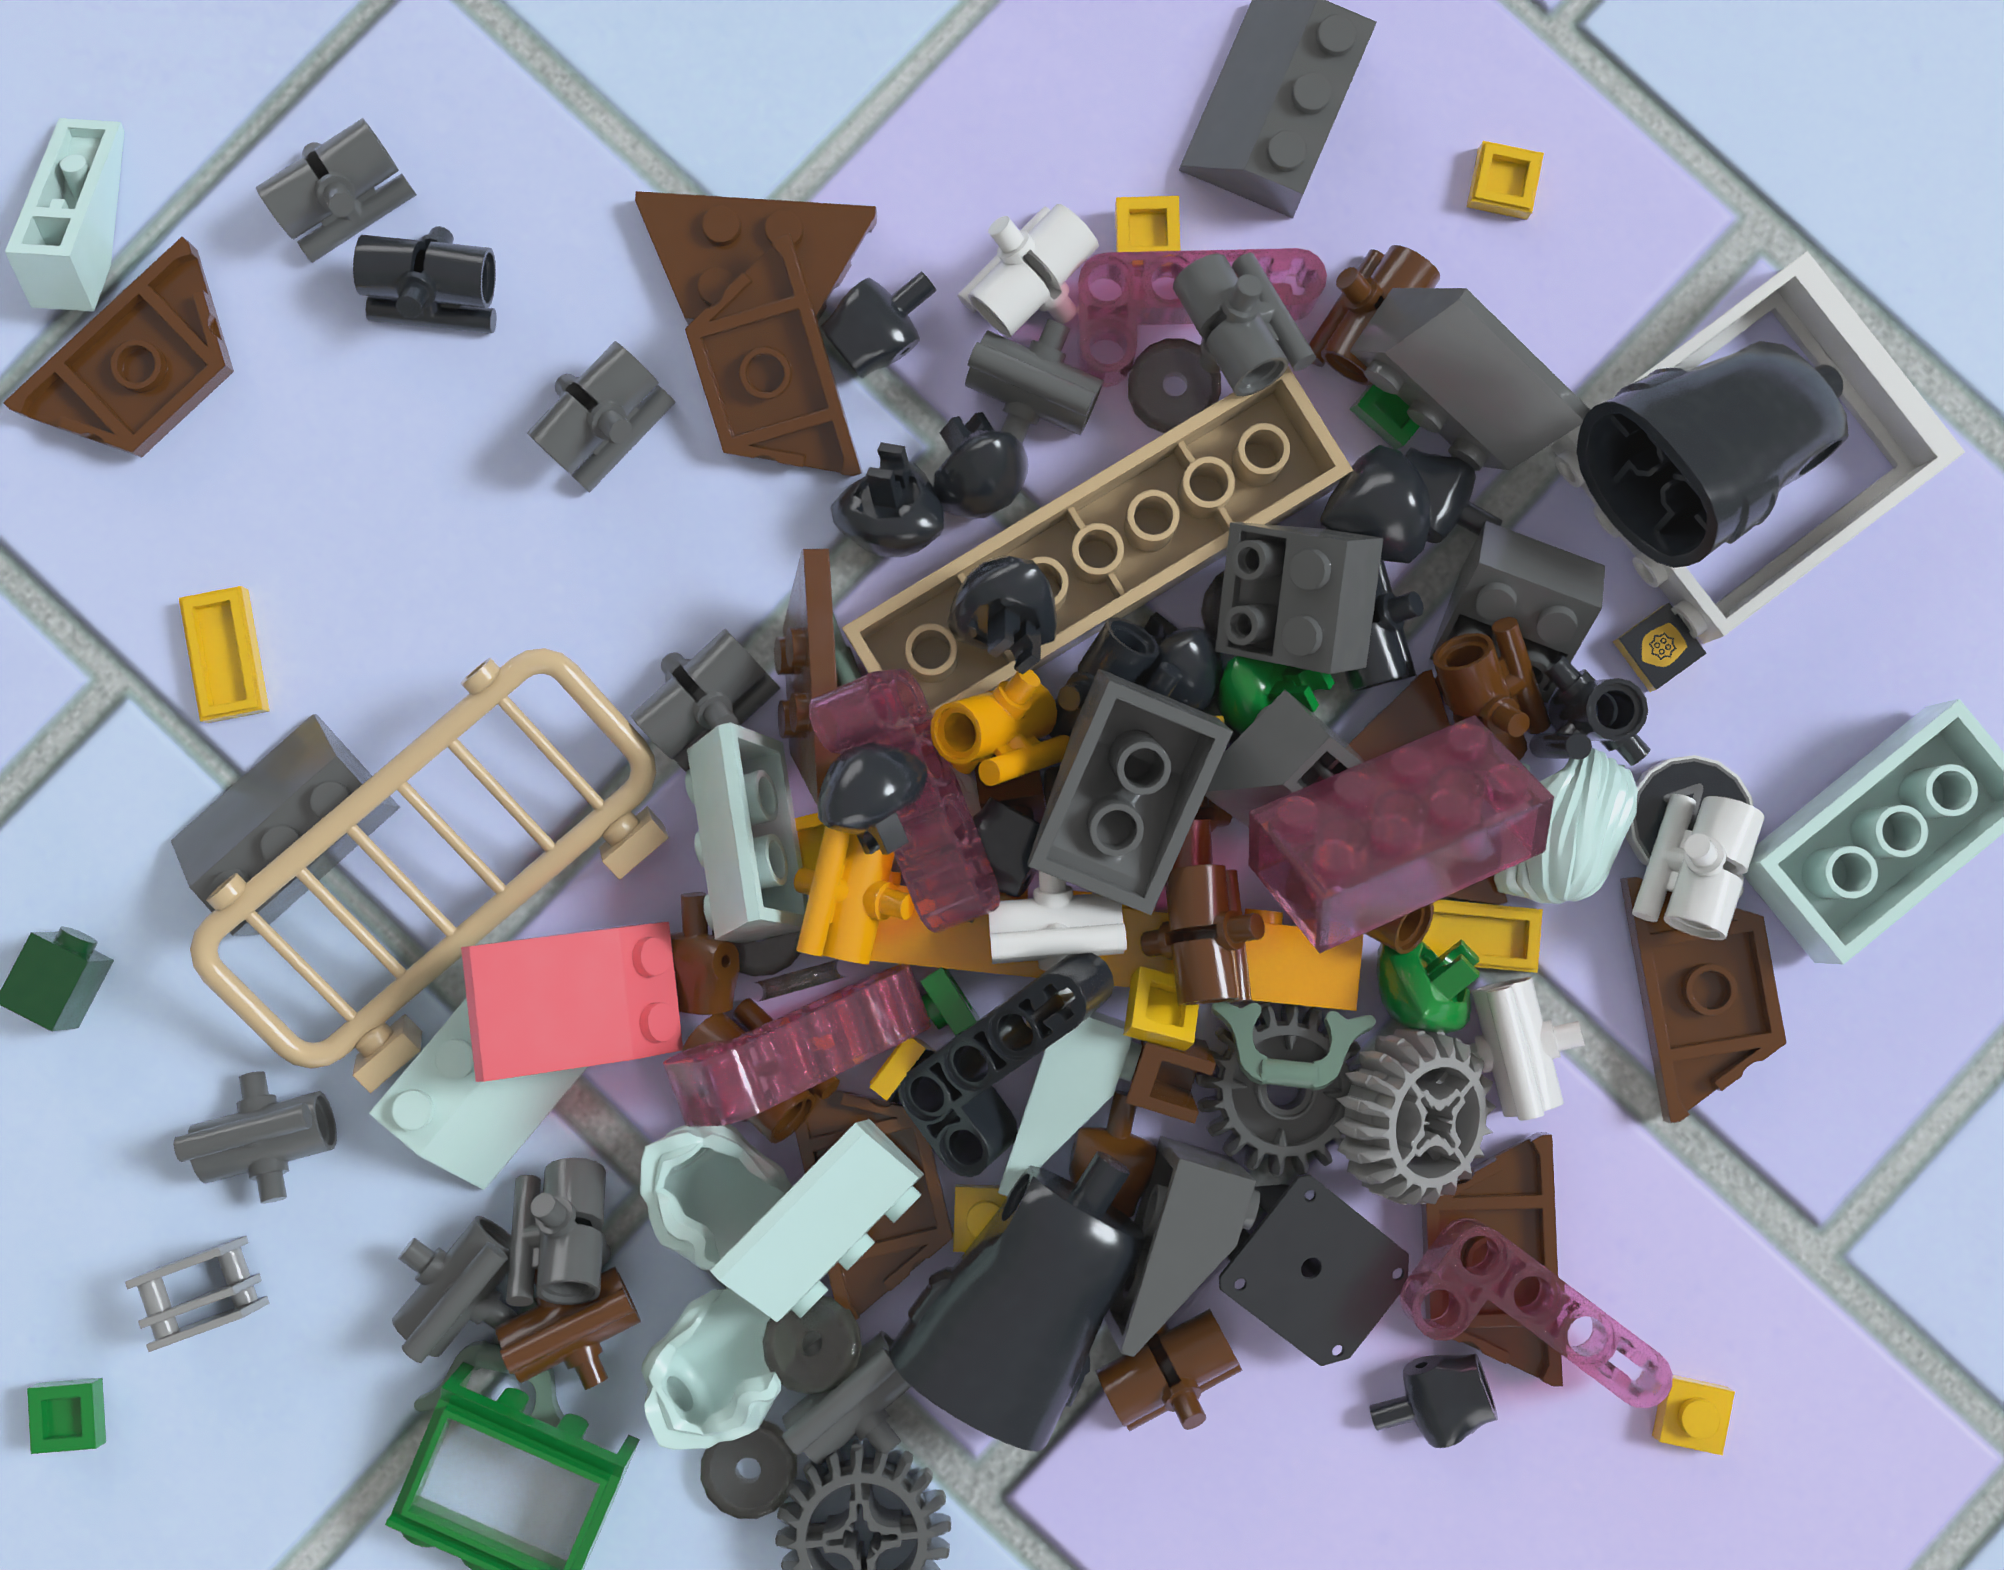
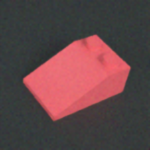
M669 921L461 947L476 1082L629 1061L682 1051L683 1042Z

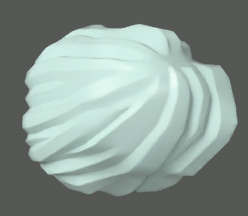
M1592 748L1590 754L1584 759H1569L1563 769L1529 786L1530 765L1525 763L1516 764L1507 770L1505 784L1500 790L1496 811L1495 828L1498 841L1494 881L1498 892L1548 904H1561L1566 901L1575 902L1590 897L1602 887L1609 875L1622 842L1636 816L1638 790L1632 772L1629 769H1625V765L1617 764L1614 758H1607L1605 752L1598 751L1595 748Z
M713 1119L700 1126L686 1124L668 1132L665 1137L645 1146L641 1159L640 1194L647 1203L649 1220L661 1245L682 1255L702 1270H711L793 1187L784 1169L779 1164L763 1155L743 1137L736 1127L723 1120Z
M728 1287L711 1290L691 1301L669 1332L650 1348L642 1362L641 1372L648 1388L644 1403L645 1416L658 1445L672 1450L705 1449L714 1446L718 1442L732 1441L757 1430L764 1421L775 1398L780 1393L786 1372L796 1359L799 1349V1335L795 1331L793 1324L785 1321L784 1317L778 1322L774 1321Z

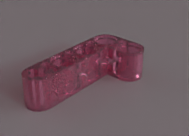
M1300 248L1106 252L1094 255L1085 262L1080 270L1076 295L1079 369L1104 379L1102 387L1118 385L1127 378L1132 370L1137 349V325L1193 324L1178 298L1173 300L1163 299L1156 294L1152 283L1163 277L1176 279L1178 274L1188 265L1204 256L1217 253L1225 255L1232 267L1233 262L1238 257L1246 253H1253L1294 321L1301 320L1309 315L1318 302L1326 286L1327 273L1325 265L1316 254ZM1287 276L1296 277L1297 286L1305 288L1302 295H1294L1291 284L1284 283ZM1098 279H1111L1119 285L1122 294L1115 300L1103 301L1092 295L1089 286ZM1111 340L1121 347L1124 356L1116 363L1105 364L1094 358L1090 348L1098 341Z
M905 669L874 671L812 699L809 705V717L812 727L820 742L831 753L839 754L854 746L875 742L896 746L911 752L926 764L928 777L920 799L896 812L909 842L893 851L915 909L924 925L933 933H940L996 911L1000 903V894L995 875L950 762L939 755L933 745L930 733L933 716L925 695L914 676Z
M902 964L867 976L735 1039L708 1042L680 1052L665 1060L663 1067L685 1125L688 1127L722 1126L759 1114L928 1030L932 1024L910 965Z
M1462 1217L1448 1224L1402 1287L1400 1304L1404 1315L1425 1336L1434 1340L1447 1341L1458 1337L1467 1329L1485 1302L1490 1300L1625 1403L1635 1408H1650L1659 1405L1671 1390L1673 1373L1668 1361L1658 1351L1498 1231L1475 1218ZM1484 1236L1488 1244L1485 1259L1476 1266L1464 1267L1460 1259L1463 1244L1469 1238ZM1537 1276L1540 1283V1292L1537 1299L1529 1305L1516 1306L1514 1290L1517 1284L1526 1277ZM1447 1290L1449 1306L1446 1312L1436 1319H1424L1421 1314V1304L1424 1298L1432 1291ZM1590 1317L1592 1333L1589 1339L1577 1346L1569 1345L1568 1330L1571 1324L1578 1318ZM1615 1351H1618L1642 1370L1636 1380L1630 1378L1626 1373L1608 1361L1613 1357Z

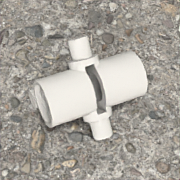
M1056 204L1051 210L1044 206L1021 230H1018L1008 216L996 219L990 225L988 233L999 246L997 255L957 295L959 300L971 312L975 313L978 311L993 328L1008 338H1011L1038 309L1044 312L1048 311L1056 322L1061 324L1069 322L1076 315L1077 307L1068 296L1069 286L1065 281L1098 249V240L1093 232L1073 211L1062 204Z
M1672 794L1632 914L1646 921L1657 922L1667 891H1670L1672 895L1664 916V921L1679 931L1700 938L1724 940L1727 937L1738 899L1744 891L1743 874L1748 871L1765 819L1764 814L1757 808L1738 800L1708 796L1703 799L1693 831H1690L1688 827L1696 801L1685 795Z
M1038 871L1040 887L1034 889V898L988 902L992 964L1038 960L1039 968L1047 971L1070 954L1093 953L1101 956L1124 954V950H1127L1126 929L1123 923L1121 903L1099 894L1073 895V888L1066 885V881ZM1066 988L1065 990L1058 992V994H1068L1072 991L1069 988Z
M1532 977L1502 981L1472 990L1482 1035L1475 1036V1043L1467 1045H1470V1051L1475 1057L1484 1061L1483 1073H1493L1503 1116L1518 1117L1519 1121L1531 1120L1544 1116V1111L1563 1105L1564 1101L1553 1059L1561 1058L1560 1051L1585 1046L1580 1022L1574 1021L1554 1026L1552 1020L1543 1021Z

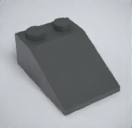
M1098 669L1072 729L1027 863L1028 867L1152 915L1233 731L1217 717Z
M1163 1136L1159 1137L1153 1173L1148 1187L1141 1196L1134 1222L1143 1229L1146 1241L1132 1273L1104 1318L1120 1353L1134 1357L1233 1251L1238 1244L1242 1228L1249 1230L1252 1227L1259 1208L1260 1193L1254 1190L1256 1180L1233 1157Z

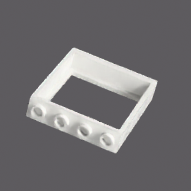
M1808 251L1634 381L1636 382L1648 376L1656 369L1681 368L1688 371L1697 367L1771 311L1814 367L1825 364L1832 366L1839 372L1843 380V392L1839 399L1894 467L1725 597L1714 603L1686 566L1673 568L1655 562L1634 547L1615 528L1591 495L1580 472L1576 454L1580 426L1550 446L1557 455L1555 457V464L1564 479L1576 488L1580 486L1596 505L1593 512L1602 528L1615 538L1621 537L1635 555L1632 558V563L1640 577L1651 587L1657 588L1659 586L1674 607L1671 610L1674 614L1680 616L1689 628L1691 636L1693 638L1698 637L1703 644L1727 635L1965 453L1964 449Z

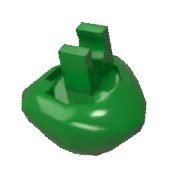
M1236 656L1228 661L1222 673L1216 701L1224 721L1235 733L1241 736L1255 721L1260 711L1272 704L1284 690L1290 693L1308 710L1315 712L1319 704L1312 691L1318 689L1330 690L1335 682L1331 674Z
M1462 939L1439 957L1423 941L1406 954H1400L1381 943L1377 951L1376 974L1379 995L1390 1018L1406 1028L1425 1032H1444L1448 1034L1464 1028L1470 1021L1471 1014L1470 991L1467 986L1479 977V971L1474 967L1479 962V957Z

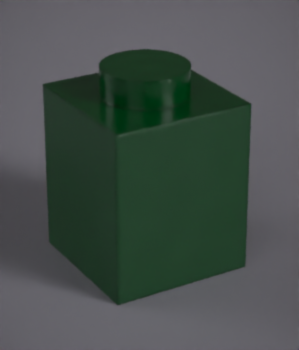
M61 926L58 932H31L0 990V1006L51 1032L79 1028L114 960L94 950L98 944L97 940L73 928Z

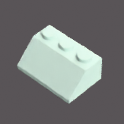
M731 722L718 725L687 749L690 769L687 770L685 775L687 794L695 805L699 828L694 839L695 852L700 864L705 868L708 894L704 898L706 921L714 931L715 940L741 944L801 931L808 898L806 894L798 893L794 889L793 884L795 874L803 866L783 742Z
M466 998L368 1114L421 1158L485 1190L588 1067L476 1082Z
M870 1119L856 1122L741 1238L710 1272L721 1283L774 1321L778 1322L791 1310L799 1318H802L828 1291L827 1287L820 1280L838 1262L848 1271L875 1243L867 1232L884 1215L895 1223L921 1196L913 1185L924 1174Z

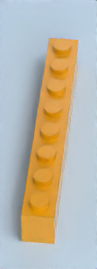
M890 872L889 882L895 884L898 891L914 895L916 902L915 910L908 920L892 916L887 920H879L870 961L942 967L1037 978L1046 972L1039 968L1038 960L992 964L988 902L1028 899L1029 887L1020 897L1009 896L991 889L974 922L971 923L951 911L965 885V879L927 875L926 888L900 885L902 873ZM1073 890V895L1092 894V892ZM1121 904L1123 923L1126 929L1127 950H1124V954L1099 956L1108 964L1113 974L1114 986L1130 988L1132 974L1140 966L1175 975L1173 960L1167 959L1164 955L1148 957L1143 953L1140 944L1141 936L1144 932L1159 929L1163 922L1169 921L1168 913L1155 912L1154 908L1152 915ZM1245 908V914L1258 913L1265 925V933L1262 939L1245 942L1252 1000L1357 1011L1363 933L1346 932L1347 923H1343L1335 917L1309 915L1308 926L1298 927L1282 925L1283 912Z

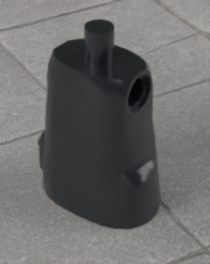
M1758 341L1736 353L1688 371L1681 368L1656 369L1648 376L1623 387L1614 398L1594 406L1586 414L1580 426L1576 449L1580 472L1600 509L1615 528L1640 552L1657 563L1673 568L1693 565L1703 560L1723 543L1732 544L1755 525L1763 523L1773 510L1779 492L1783 487L1817 467L1849 437L1847 414L1838 399L1843 392L1842 377L1830 365L1823 364L1814 368L1802 356L1784 344Z
M1101 1151L1095 1153L1077 1184L1044 1168L1030 1166L1020 1176L1000 1209L953 1267H945L930 1275L928 1279L929 1284L908 1310L909 1319L888 1349L891 1362L901 1377L933 1404L980 1432L1023 1450L1038 1452L1044 1449L1065 1407L1072 1406L1085 1376L1090 1372V1351L1100 1326L1132 1273L1146 1241L1143 1229L1126 1214L1111 1205L1130 1175L1129 1169L1117 1159Z

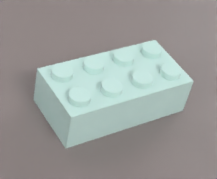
M1960 699L1926 706L1759 842L1755 847L1748 871L1743 876L1814 963L1844 965L2004 833V752Z

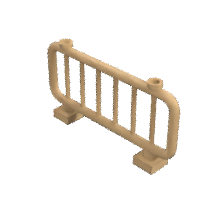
M546 648L525 650L509 659L501 667L491 657L482 662L461 682V685L469 692L464 699L246 883L238 873H235L208 896L206 901L215 910L203 920L194 932L190 947L193 967L202 981L280 1057L292 1065L312 1069L330 1066L356 1048L359 1053L356 1055L352 1076L371 1094L421 1051L423 1031L406 1014L402 1015L391 1026L386 1021L461 958V947L476 945L601 837L606 841L599 847L602 862L619 880L669 838L665 825L648 806L636 816L631 812L645 799L653 787L657 772L655 757L650 747L582 669L561 652ZM545 674L555 679L628 760L631 771L628 780L605 801L508 697L510 693L533 675ZM497 704L594 808L589 815L556 843L457 739ZM447 747L545 851L507 885L492 872L407 782ZM396 790L495 893L492 898L458 927H455L357 825ZM346 833L446 935L444 939L407 970L306 868ZM295 876L396 978L358 1012L255 911ZM246 920L347 1022L323 1041L312 1043L302 1040L222 962L218 954L221 940L242 921Z

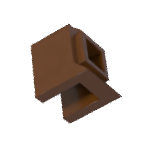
M1195 1038L1194 1044L1186 1051L1141 1040L1142 1049L1125 1103L1195 1124L1199 1114L1191 1093L1197 1072L1212 1076L1216 1065L1207 1042Z

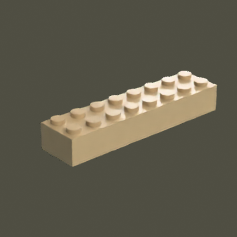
M1288 366L1283 375L1265 389L1243 397L1236 396L1234 392L843 626L842 630L910 743L914 744L931 734V720L935 711L943 704L994 690L1000 682L1010 681L1017 672L1014 670L1015 657L1010 650L1004 651L995 658L988 653V649L978 648L955 640L947 625L955 594L967 575L979 564L994 557L1004 555L1033 560L1049 580L1057 613L1056 638L1053 642L1041 646V660L1030 669L1035 671L1100 632L1106 621L1110 618H1123L1226 556L1230 522L1277 525L1332 492L1340 480L1354 470Z

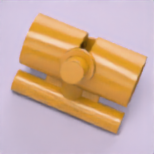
M1030 669L1023 675L1017 671L1010 681L1000 682L994 690L943 704L935 711L931 720L930 730L933 745L939 755L963 774H970L978 763L981 762L978 769L979 777L984 784L989 786L997 785L1062 762L1070 738L1067 735H1059L1041 742L1039 741L1052 732L1056 724L1057 708L1050 691L1041 684L1040 678Z
M825 826L815 870L802 867L794 877V889L798 893L809 895L796 951L869 965L879 920H887L890 916L908 920L915 910L916 902L914 895L898 891L895 884L889 882L895 851L888 855H882L879 849L873 854H865L857 835L840 832Z

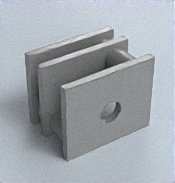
M247 1235L125 1281L127 1290L137 1286L147 1317L138 1321L140 1329L151 1326L155 1338L154 1341L146 1344L148 1353L242 1319L270 1304L267 1296L258 1299L254 1285L261 1282L262 1279L260 1273L250 1276L241 1246L249 1243ZM217 1257L226 1286L209 1291L195 1299L172 1307L162 1277ZM231 1296L234 1305L233 1309L179 1328L175 1316Z

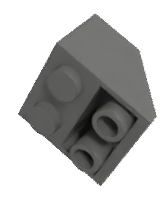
M1485 521L1461 568L1429 659L1433 660L1435 651L1444 642L1468 633L1488 635L1493 640L1499 658L1501 655L1492 631V625L1501 618L1513 617L1517 619L1543 701L1548 703L1557 686L1543 671L1560 655H1564L1570 663L1576 655L1602 609L1605 565Z
M1230 522L1215 651L1327 674L1366 668L1383 538L1328 529Z
M1284 690L1272 704L1260 711L1255 721L1223 753L1205 797L1260 837L1268 838L1343 832L1389 785L1343 738Z

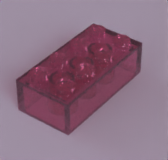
M1474 715L1249 811L1248 866L1320 954L1545 852L1554 796Z

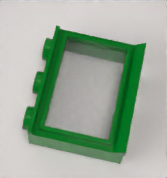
M462 1362L441 1387L438 1403L392 1513L385 1525L401 1532L403 1537L414 1545L426 1548L436 1547L461 1558L462 1562L471 1570H584L640 1439L628 1434L620 1450L615 1454L583 1440L589 1423L579 1415L566 1414L558 1426L554 1427L523 1413L529 1401V1396L522 1390L506 1388L495 1401L467 1389V1384L475 1367Z

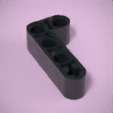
M1082 953L1066 956L906 1073V1077L898 1089L900 1102L940 1160L951 1172L962 1177L977 1176L1015 1142L1018 1132L1017 1121L993 1085L1078 1027L1111 997L1114 988L1113 974L1108 964L1098 955ZM1069 988L1074 996L1064 1003L1058 992ZM1023 1018L1030 1024L1031 1028L1025 1024Z

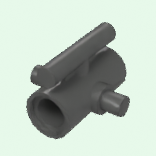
M361 118L323 144L318 142L307 144L302 151L300 159L256 187L259 196L268 210L291 239H296L320 222L322 223L320 227L297 241L301 250L312 263L417 195L402 173L377 190L374 189L375 186L397 173L399 169L364 118Z
M1217 253L1204 256L1188 265L1174 280L1173 290L1202 337L1200 344L1202 354L1199 358L1200 366L1208 373L1222 371L1236 396L1252 395L1270 386L1283 375L1289 363L1294 371H1300L1315 361L1316 356L1253 253L1241 255L1233 262L1232 267L1225 255Z
M1047 319L1039 341L1032 340L1029 347L992 331H986L981 342L975 344L967 364L970 368L965 380V386L1005 403L1002 411L1008 414L1001 431L1013 434L1022 444L1030 425L1034 424L1037 426L1040 418L1081 436L1104 383V379L1064 363L1066 354L1061 351L1071 328L1051 319Z
M614 341L581 377L564 374L557 379L555 391L559 395V400L538 420L527 434L590 493L676 402L658 385L659 382L629 351L617 341Z
M725 628L692 659H685L677 652L666 655L661 661V670L666 675V683L630 716L670 759H674L687 772L690 769L687 754L688 748L718 725L731 722L741 726L776 694L781 687Z
M264 1071L243 1074L239 1076L242 1100L236 1103L238 1113L191 1125L188 1134L175 1137L173 1143L175 1155L180 1162L190 1160L195 1174L205 1184L248 1173L250 1180L257 1181L261 1204L281 1201L287 1198L283 1174L289 1172V1161L335 1149L337 1130L334 1114L328 1099L321 1091L277 1102L276 1095L269 1094Z
M575 1157L552 1161L545 1167L543 1193L541 1194V1179L539 1177L521 1175L515 1179L507 1304L522 1307L533 1303L535 1269H538L536 1294L546 1302L576 1305L593 1301L599 1297L601 1268L610 1260L611 1248L606 1244V1236L602 1231L604 1225L606 1170L597 1161Z
M482 1216L475 1217L447 1252L440 1247L432 1251L414 1237L399 1255L398 1259L417 1272L415 1280L420 1285L392 1318V1323L397 1332L406 1340L401 1346L403 1352L415 1362L422 1363L428 1355L440 1357L469 1320L476 1325L484 1321L495 1329L496 1326L518 1315L517 1312L499 1300L502 1293L496 1289L508 1274L511 1235L493 1221Z
M880 1331L848 1360L842 1354L836 1357L822 1338L816 1340L802 1352L801 1355L816 1373L812 1379L817 1387L782 1417L786 1428L782 1437L787 1446L796 1455H800L803 1452L814 1463L822 1465L828 1455L838 1451L855 1435L860 1441L866 1438L877 1452H883L884 1455L902 1442L886 1422L890 1415L885 1409L912 1386L901 1377L891 1362L888 1349L893 1339L887 1333Z

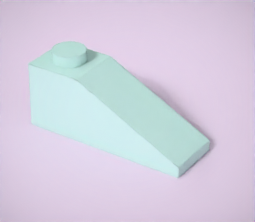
M59 118L5 250L9 263L31 308L95 311L112 261L125 134L121 122Z
M1095 1011L1078 1027L1044 1050L998 1193L1008 1196L1017 1180L1030 1166L1041 1167L1114 1095L1119 1078L1131 1081L1140 1056L1142 1044L1133 1042L1132 1037L1123 1035L1125 1021Z

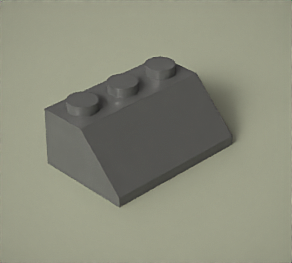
M1252 0L1182 160L1179 171L1293 218L1377 21L1327 0Z
M1392 288L1350 349V352L1367 367L1364 374L1371 383L1387 393L1396 394L1409 406L1407 415L1412 421L1427 431L1441 435L1451 445L1448 449L1449 454L1454 458L1465 461L1475 471H1480L1482 467L1512 470L1580 426L1586 414L1590 411L1467 288Z
M312 714L171 840L189 888L211 912L215 909L206 899L225 880L238 873L247 883L372 777L369 771L317 714ZM389 796L357 825L369 836L401 807ZM346 833L306 868L320 880L358 845ZM295 876L255 911L270 925L309 889ZM246 920L242 921L230 932L232 936L259 935Z

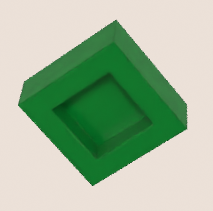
M1373 383L1365 389L1349 409L1396 450L1404 447L1420 427L1407 415L1409 406L1400 397L1381 390Z
M941 967L920 981L927 993L919 997V1001L938 1030L949 1025L956 1036L980 1019L949 969Z
M103 1378L42 1382L27 1388L31 1454L96 1449L106 1443Z

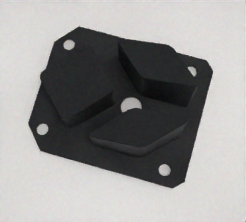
M1310 1174L1297 1176L1290 1185L1255 1186L1254 1190L1260 1193L1259 1206L1268 1214L1252 1234L1242 1228L1237 1246L1228 1255L1230 1262L1219 1275V1289L1319 1366L1351 1358L1408 1285L1409 1253ZM1308 1190H1314V1197L1311 1200L1305 1197V1193ZM1401 1268V1276L1399 1278H1393V1272L1396 1269ZM1238 1279H1244V1286L1236 1289L1235 1282ZM1341 1345V1352L1338 1355H1333V1348Z

